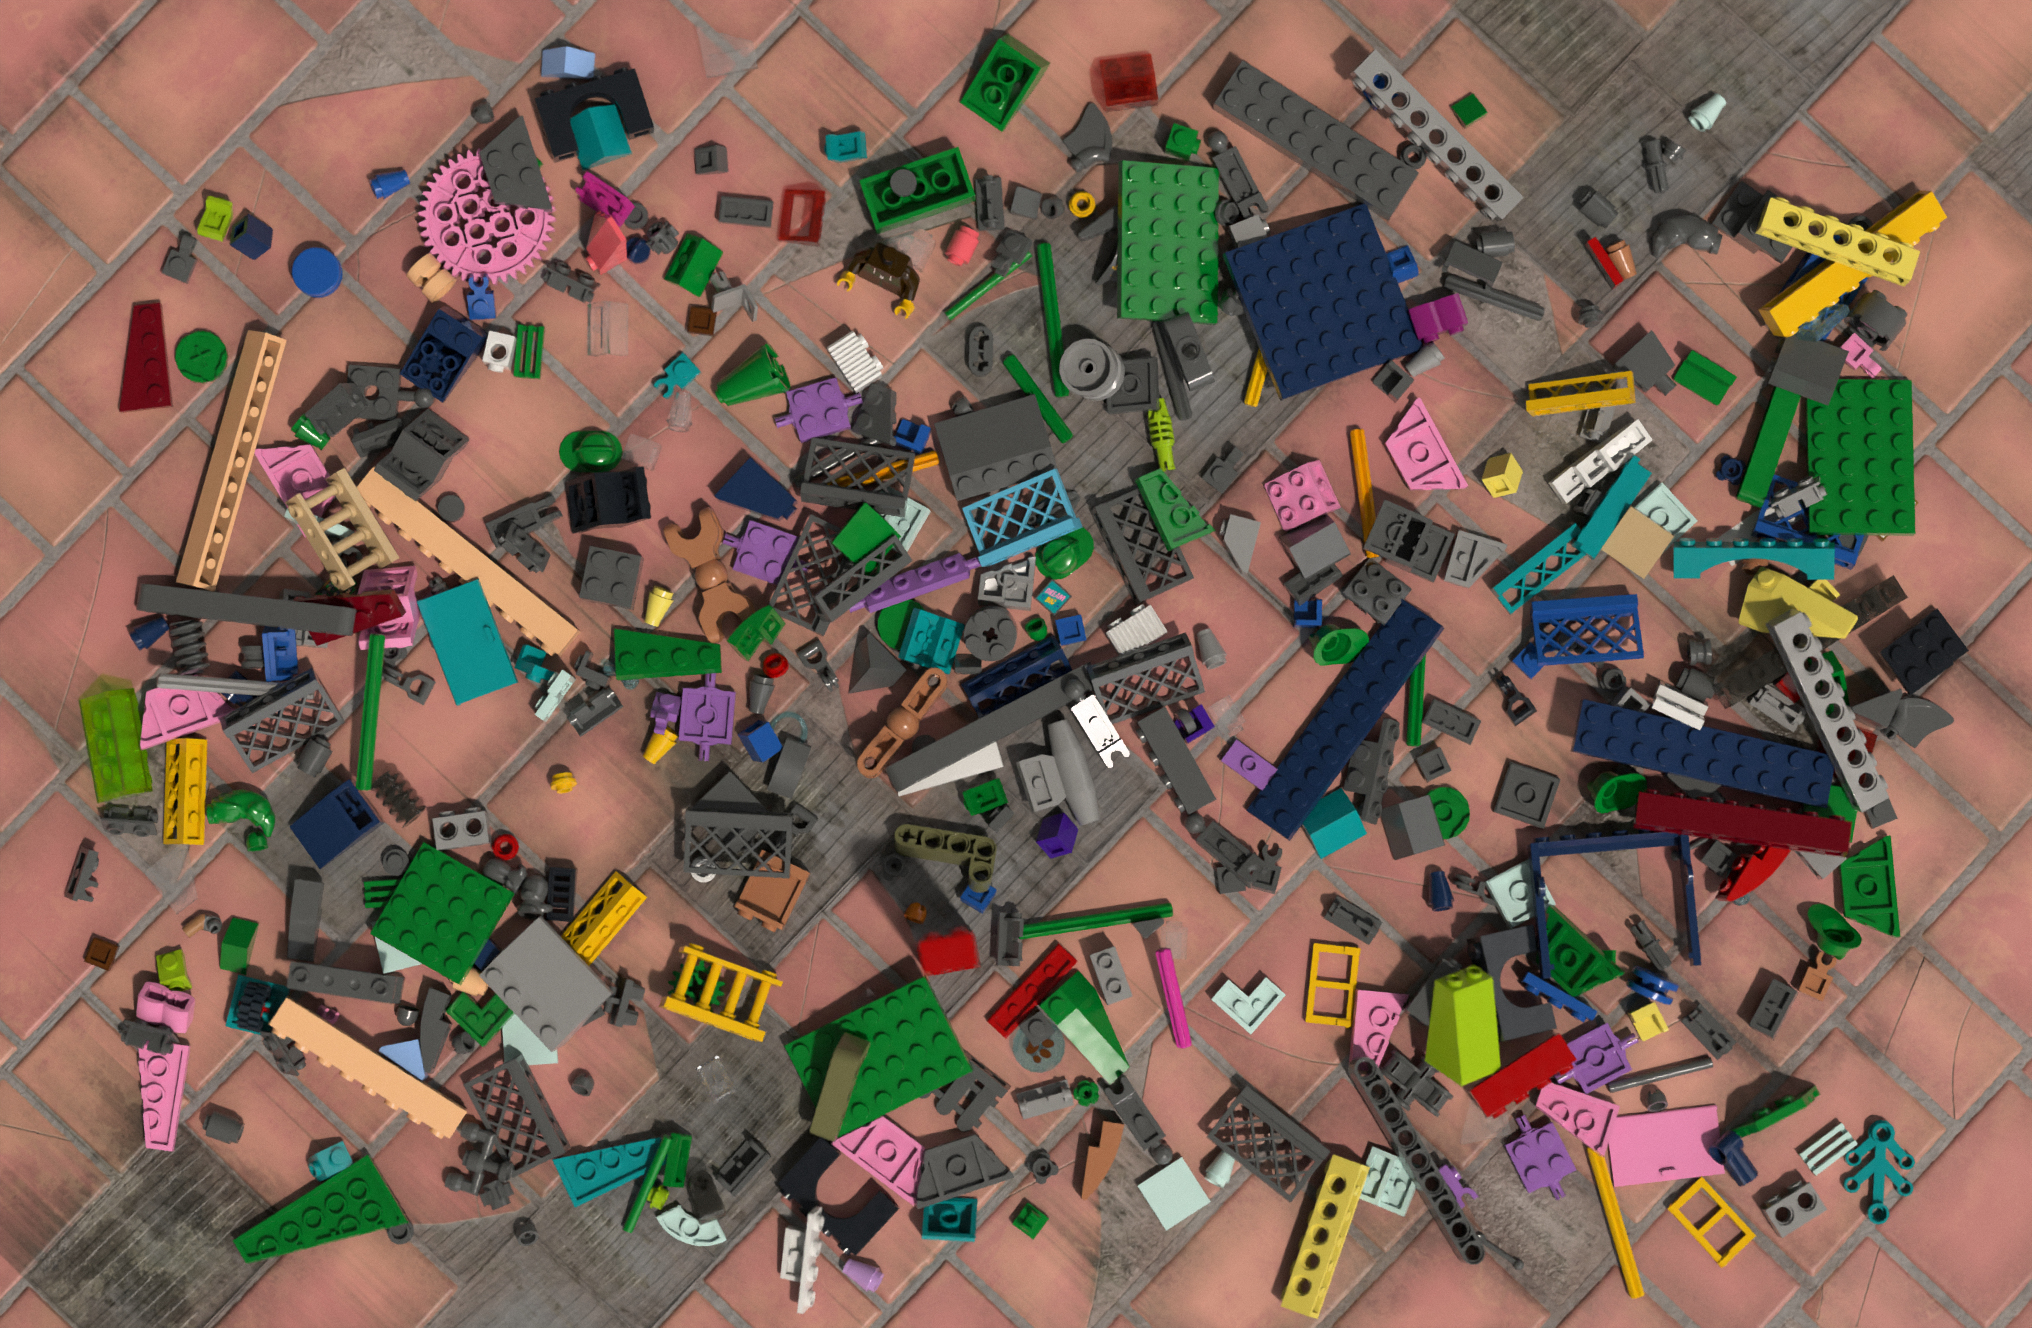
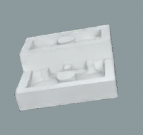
M1661 680L1657 685L1652 701L1653 709L1698 730H1701L1705 721L1704 715L1709 707L1708 702H1703L1681 692L1680 689Z

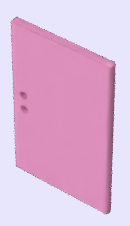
M1717 1105L1618 1116L1608 1143L1614 1187L1725 1174L1724 1165L1714 1161L1708 1150L1720 1137Z

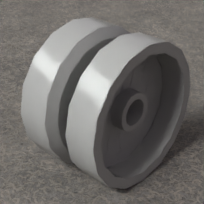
M1081 339L1072 343L1065 350L1060 360L1059 372L1062 382L1070 391L1091 401H1102L1110 398L1120 389L1124 381L1125 367L1122 357L1115 349L1095 339Z

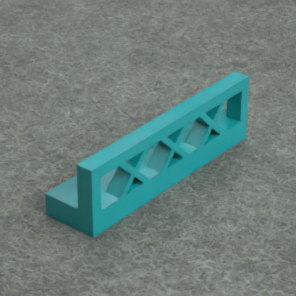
M1635 455L1627 461L1598 504L1593 515L1582 528V532L1578 534L1571 545L1592 560L1595 559L1652 474L1638 464L1641 459Z
M1576 523L1491 589V592L1510 615L1585 556L1582 552L1578 555L1566 554L1567 543L1582 532ZM1563 547L1562 554H1561V553H1555L1556 551H1558L1560 548ZM1550 556L1562 557L1561 568L1558 571L1545 570L1546 559ZM1565 558H1572V560L1565 564ZM1542 563V570L1535 569ZM1530 572L1541 573L1540 585L1536 588L1525 587L1526 575ZM1545 574H1550L1551 576L1544 581ZM1522 579L1521 586H1516L1515 584ZM1510 588L1520 589V601L1511 607L1502 594ZM1524 590L1531 591L1524 597Z

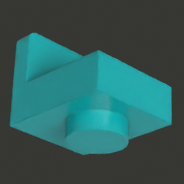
M858 131L842 135H825L826 143L824 150L829 161L844 163L867 158L865 132Z
M526 644L522 646L514 668L526 672L525 678L540 683L541 679L549 681L555 673L541 667L546 655L545 651Z
M343 1141L308 1158L309 1171L314 1178H317L318 1182H322L354 1164Z

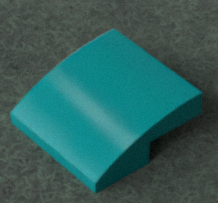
M914 608L898 658L927 668H939L949 675L965 624Z

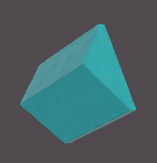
M615 105L587 108L570 119L579 149L578 158L583 171L632 154Z
M1342 788L1320 799L1302 824L1320 859L1367 834L1357 810Z
M951 1198L924 1207L922 1239L975 1242L978 1199Z

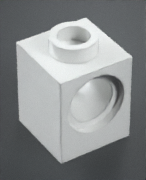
M489 331L482 359L483 363L488 365V370L503 373L504 369L511 370L517 343L515 336ZM497 347H504L506 349V355L502 359L493 358V352Z

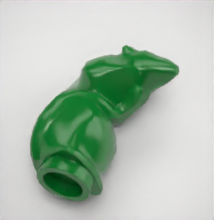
M245 789L229 791L214 797L211 803L207 804L209 824L234 823L240 819H249L255 826L260 825L266 837H271L275 826V814L271 809L269 800L256 792Z

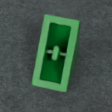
M232 918L222 941L220 969L247 975L259 923Z

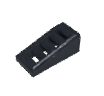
M550 867L547 904L553 908H567L568 914L553 913L552 909L550 912H547L546 920L573 922L578 869ZM556 876L570 877V882L556 881ZM555 886L569 887V893L555 892ZM554 897L569 898V902H554Z

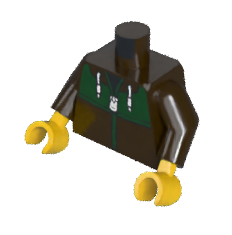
M877 242L874 248L866 247L857 250L847 267L848 271L841 273L837 286L840 285L841 281H846L849 283L846 291H850L855 283L856 274L897 296L903 297L904 300L899 303L894 311L897 316L902 309L905 310V319H907L914 311V304L911 301L915 299L920 283V277L913 268L912 259L897 251L894 247H889L881 242Z

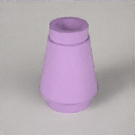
M851 1258L847 1261L842 1271L866 1292L868 1290L875 1292L884 1277V1273L879 1271L880 1268L852 1260Z

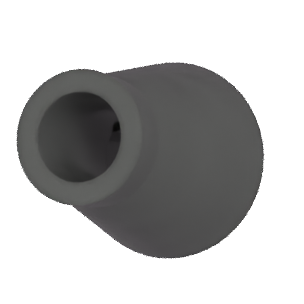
M760 674L753 675V679L750 680V712L764 714L767 703L775 688L773 684L774 678Z

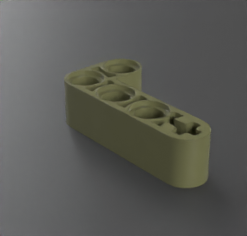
M903 824L896 829L894 848L898 854L969 866L968 885L970 889L977 893H983L990 888L997 850L996 844L991 838L910 824ZM904 838H909L908 842H903ZM929 841H934L938 844V846L931 848L928 847L926 843ZM960 845L964 848V850L961 852H956L952 849V847ZM985 849L988 850L991 854L988 856H982L978 853V851ZM983 874L986 876V879L977 880L974 878V875Z
M846 1032L844 1033L835 1049L810 1128L811 1134L833 1142L836 1141L859 1069L867 1055L870 1041Z

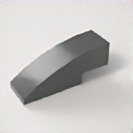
M295 879L287 958L314 962L322 914L321 903L324 883Z
M429 988L424 1003L420 1031L424 1071L432 1074L435 1070L452 1027V1023L444 1021L443 1018L453 995L435 988Z

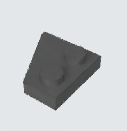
M871 383L852 432L895 447L896 438L893 437V424H896L895 406L897 392Z

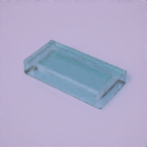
M1836 303L1831 307L1823 308L1818 312L1819 316L1816 319L1805 322L1796 333L1798 340L1818 342L1850 313L1848 305Z

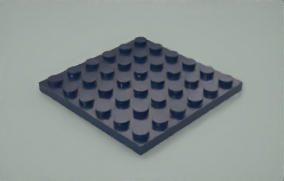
M1365 204L1223 254L1280 401L1382 365L1390 360L1393 361L1418 352L1423 347L1421 340L1417 339L1408 313V307L1396 277L1392 275L1388 265L1389 259L1369 209Z

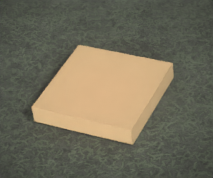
M1631 505L1601 550L1645 579L1675 535Z

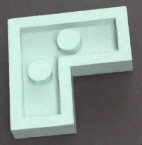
M564 670L560 674L555 672L547 683L550 686L547 691L549 695L547 697L543 695L535 706V709L538 710L535 715L547 722L576 679Z
M1265 977L1248 997L1228 979L1211 1000L1251 1035L1286 994Z

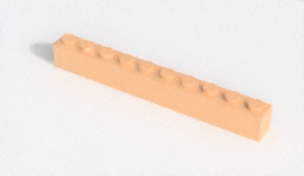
M252 330L247 332L176 582L215 592L286 344L285 339L265 332Z
M373 466L356 487L369 508L373 506L380 511L377 516L386 524L390 525L393 522L400 527L397 532L410 542L413 538L420 543L417 549L430 558L432 555H435L441 560L438 565L447 573L451 574L454 571L461 576L459 582L462 585L479 579L490 607L496 604L502 609L499 614L510 623L514 620L522 625L520 631L531 640L535 636L543 643L540 647L549 655L553 656L554 653H557L559 656H562L579 635L580 631L422 504L406 496L401 490L386 481L374 471L375 467Z

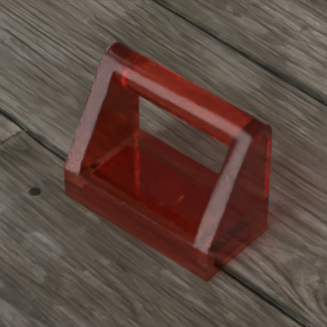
M785 189L778 236L779 242L820 247L826 203L825 191ZM794 197L814 199L809 236H789Z

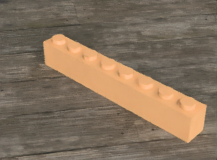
M288 995L269 1023L273 1027L271 1031L282 1039H285L286 1036L296 1041L294 1044L296 1048L306 1054L309 1050L318 1055L316 1060L328 1068L334 1065L341 1070L339 1075L350 1082H353L354 1079L363 1084L361 1088L372 1096H375L377 1093L386 1098L384 1103L394 1110H398L399 1107L408 1112L407 1118L419 1125L421 1122L431 1127L429 1131L441 1139L444 1136L450 1139L467 1113L465 1107L421 1081Z

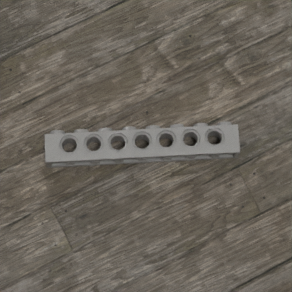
M1376 49L1371 51L1349 74L1353 78L1351 82L1360 91L1365 90L1371 96L1370 101L1378 109H1384L1390 115L1388 117L1389 120L1397 128L1403 127L1409 133L1407 138L1415 146L1419 147L1421 145L1427 151L1425 155L1434 165L1440 164L1446 170L1444 174L1452 183L1456 184L1458 182L1464 188L1462 192L1470 201L1475 202L1476 200L1483 207L1481 211L1491 221L1493 219L1496 221L1502 220L1523 199V196ZM1375 75L1383 77L1385 81L1383 89H1378L1374 86L1373 78ZM1393 94H1399L1403 98L1402 107L1393 105ZM1412 112L1420 114L1422 118L1420 126L1412 124L1410 120ZM1431 131L1439 133V144L1436 145L1430 142L1429 133ZM1450 149L1456 150L1459 155L1456 163H1452L1447 157ZM1469 167L1477 172V179L1475 181H1470L1466 177V170ZM1487 186L1493 187L1496 192L1493 200L1485 196L1484 191Z
M1791 609L1765 623L1853 809L1862 813L1888 799L1889 796L1886 792L1888 785L1883 776L1878 775L1875 768L1877 761L1873 754L1867 751L1864 745L1866 738L1853 722L1855 715L1852 709L1844 703L1842 698L1845 696L1844 691L1838 682L1835 683L1831 675L1834 671L1829 661L1824 659L1820 652L1823 648L1819 639L1813 636L1809 627L1812 625L1809 617L1804 612ZM1799 633L1801 640L1798 645L1794 646L1793 637ZM1811 657V666L1805 669L1804 661L1806 658ZM1822 680L1823 687L1816 693L1815 684ZM1833 703V712L1827 716L1826 708L1829 704ZM1844 727V735L1838 739L1837 731L1839 728ZM1855 750V758L1849 762L1848 754L1850 751ZM1866 773V781L1859 785L1860 775Z

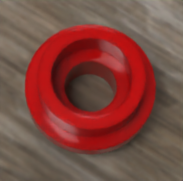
M779 653L770 654L763 662V671L769 678H778L784 675L789 668L787 658Z
M501 834L495 838L492 850L497 858L510 860L517 855L519 843L514 836ZM504 842H508L511 846L508 852H503L501 849Z

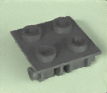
M1369 558L1342 594L1346 596V600L1349 599L1358 605L1359 610L1362 608L1365 611L1364 614L1368 613L1377 620L1376 623L1385 625L1402 603L1401 599L1404 600L1412 589L1372 558Z

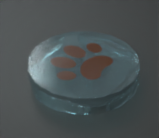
M1050 1023L1056 1033L1036 1047H1033L1021 1028L1017 1031L1013 1039V1052L1016 1060L1023 1068L1031 1072L1043 1073L1052 1070L1060 1063L1065 1053V1041L1062 1033L1055 1025Z

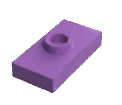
M1237 739L1221 760V762L1262 791L1278 770Z

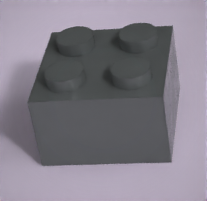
M590 546L579 598L584 601L634 610L644 558L638 555Z

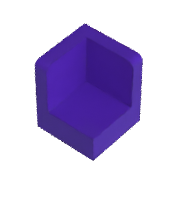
M1202 704L1189 712L1197 727L1195 732L1187 735L1178 721L1174 722L1186 744L1215 728Z
M1065 813L1044 818L1036 843L1050 859L1072 853L1078 828Z

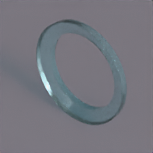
M786 712L774 718L770 725L773 731L777 722L783 718L791 717L798 720L803 729L799 742L804 743L806 741L808 729L802 717L795 713Z

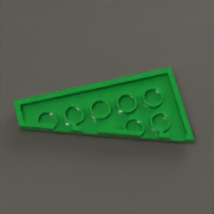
M366 1155L237 1237L233 1242L245 1263L250 1264L410 1222L370 1155Z

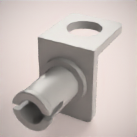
M719 272L721 278H719L717 273L713 274L710 282L718 293L713 296V312L742 303L751 321H756L758 306L747 286L743 284L733 288L725 272Z

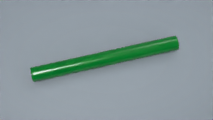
M1028 251L1020 265L1013 262L1005 277L996 273L991 275L944 312L946 317L950 321L1029 260L1032 257L1031 253Z
M663 1135L623 1226V1230L628 1233H632L671 1146L673 1138L669 1135Z

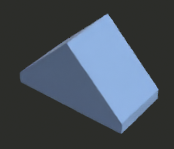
M567 46L543 50L541 77L589 80L591 77H594L595 53Z
M420 1039L382 1046L378 1050L421 1081L427 1079L428 1073L424 1071Z

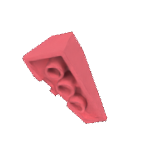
M599 210L594 214L586 247L588 256L585 260L591 270L595 271L597 269L600 275L627 260L626 238L613 217L608 214L605 215L604 212Z

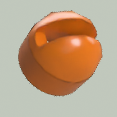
M918 902L912 903L906 909L904 917L917 924H923L927 915L926 907Z

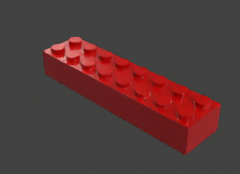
M964 928L950 931V937L943 938L940 933L923 936L924 941L918 942L924 975L933 976L981 967L976 936L973 932L969 933Z

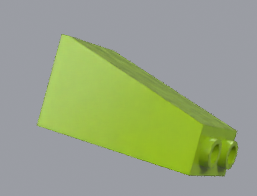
M1475 965L1435 980L1425 1062L1460 1086L1500 1071L1501 1067L1493 977Z

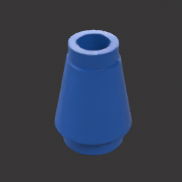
M405 169L374 175L375 178L369 179L376 199L381 197L385 199L410 184Z

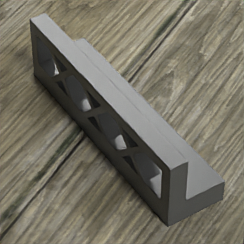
M896 535L889 537L812 596L821 609L817 614L823 622L835 621L913 561ZM893 544L898 552L888 560H884L886 548ZM869 561L878 562V567L869 576L864 575L865 566ZM850 576L858 577V582L849 590L844 591L845 580ZM829 592L838 593L837 599L828 606L822 599Z

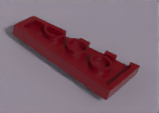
M159 302L134 305L119 412L126 413L173 407L162 304Z
M394 589L365 591L362 594L355 595L340 593L338 596L329 597L326 595H316L314 598L300 596L295 597L293 600L296 602L356 609L353 634L403 617L406 613ZM309 631L316 646L345 637V635Z

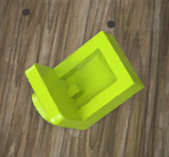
M207 196L206 210L197 228L198 235L223 242L233 219L232 202L221 197Z
M182 949L156 956L161 985L167 987L170 991L183 992L192 988V983L187 975L185 954Z

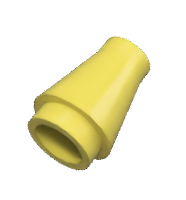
M654 586L653 590L649 591L644 622L659 627L662 618L674 601L672 599L674 593Z

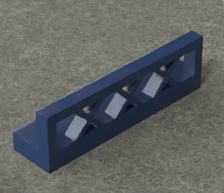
M1052 635L964 682L961 686L980 719L1073 670L1055 636ZM1059 659L1062 660L1064 666L1055 671L1049 670L1053 662ZM1033 673L1039 674L1036 681L1032 683L1026 682L1029 675ZM1016 686L1014 693L1008 696L1002 695L1005 688ZM986 698L993 699L991 705L982 710L977 704Z

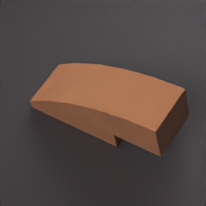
M1103 1121L1099 1147L1088 1146L1081 1199L1087 1200L1109 1171L1121 1142L1124 1124Z

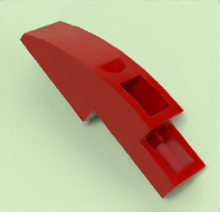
M1755 845L1753 849L1754 854H1741V856L1734 860L1732 871L1720 883L1718 887L1719 892L1715 898L1718 901L1731 902L1750 893L1764 883L1778 869L1791 850Z

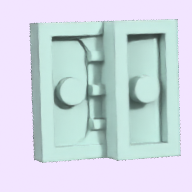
M890 486L886 488L891 495L902 496L901 492ZM908 498L905 518L885 514L879 515L901 536L899 541L908 552L931 511ZM894 546L891 548L894 551L898 552Z
M1372 1147L1365 1164L1370 1169L1359 1199L1405 1217L1416 1186L1397 1156ZM1412 1163L1415 1168L1419 1167V1165Z

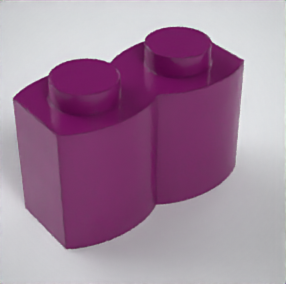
M1459 293L1408 309L1417 339L1423 340L1425 344L1439 340L1438 335L1448 332L1449 336L1464 331L1463 327L1468 325Z

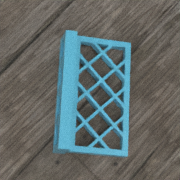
M1058 469L1043 473L962 508L980 553L978 559L982 567L992 566L1083 527L1080 519L1075 516ZM1053 477L1056 485L1053 495L1041 490L1044 480ZM1038 483L1036 488L1031 486L1033 484ZM1028 488L1034 491L1029 505L1017 500L1021 489ZM1039 494L1051 499L1046 512L1034 508ZM1000 498L1011 501L1006 515L994 510ZM1055 501L1064 505L1067 513L1066 516L1057 518L1050 515ZM1015 504L1027 508L1023 522L1011 517ZM980 507L988 511L983 525L974 520L972 510ZM1032 511L1044 516L1040 527L1034 528L1027 525ZM992 514L1004 518L999 532L987 527ZM1048 518L1054 520L1052 522L1047 523ZM1009 521L1021 526L1017 536L1014 538L1004 534ZM1025 528L1030 530L1026 533H1023ZM985 531L997 535L994 546L988 549L985 548L982 540ZM1002 538H1004V539L1007 540V541H1004V542L1000 543Z

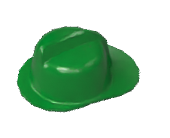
M604 431L572 432L564 438L559 450L560 459L564 466L571 471L582 473L611 471L619 464L623 453L621 443L617 437Z
M1082 527L1042 544L1035 556L1039 572L1053 580L1063 579L1072 574L1092 556L1094 541L1091 534Z
M1327 624L1316 633L1310 634L1309 640L1314 650L1313 658L1315 662L1320 666L1354 662L1368 644L1369 637L1362 629H1342L1334 624Z
M1607 771L1600 774L1595 781L1588 783L1587 788L1591 792L1596 811L1604 814L1635 805L1638 793L1644 792L1647 789V781L1639 773L1619 775L1612 771Z
M1813 904L1808 909V920L1817 931V945L1823 952L1834 956L1837 960H1841L1850 949L1861 945V935L1834 908L1824 904Z

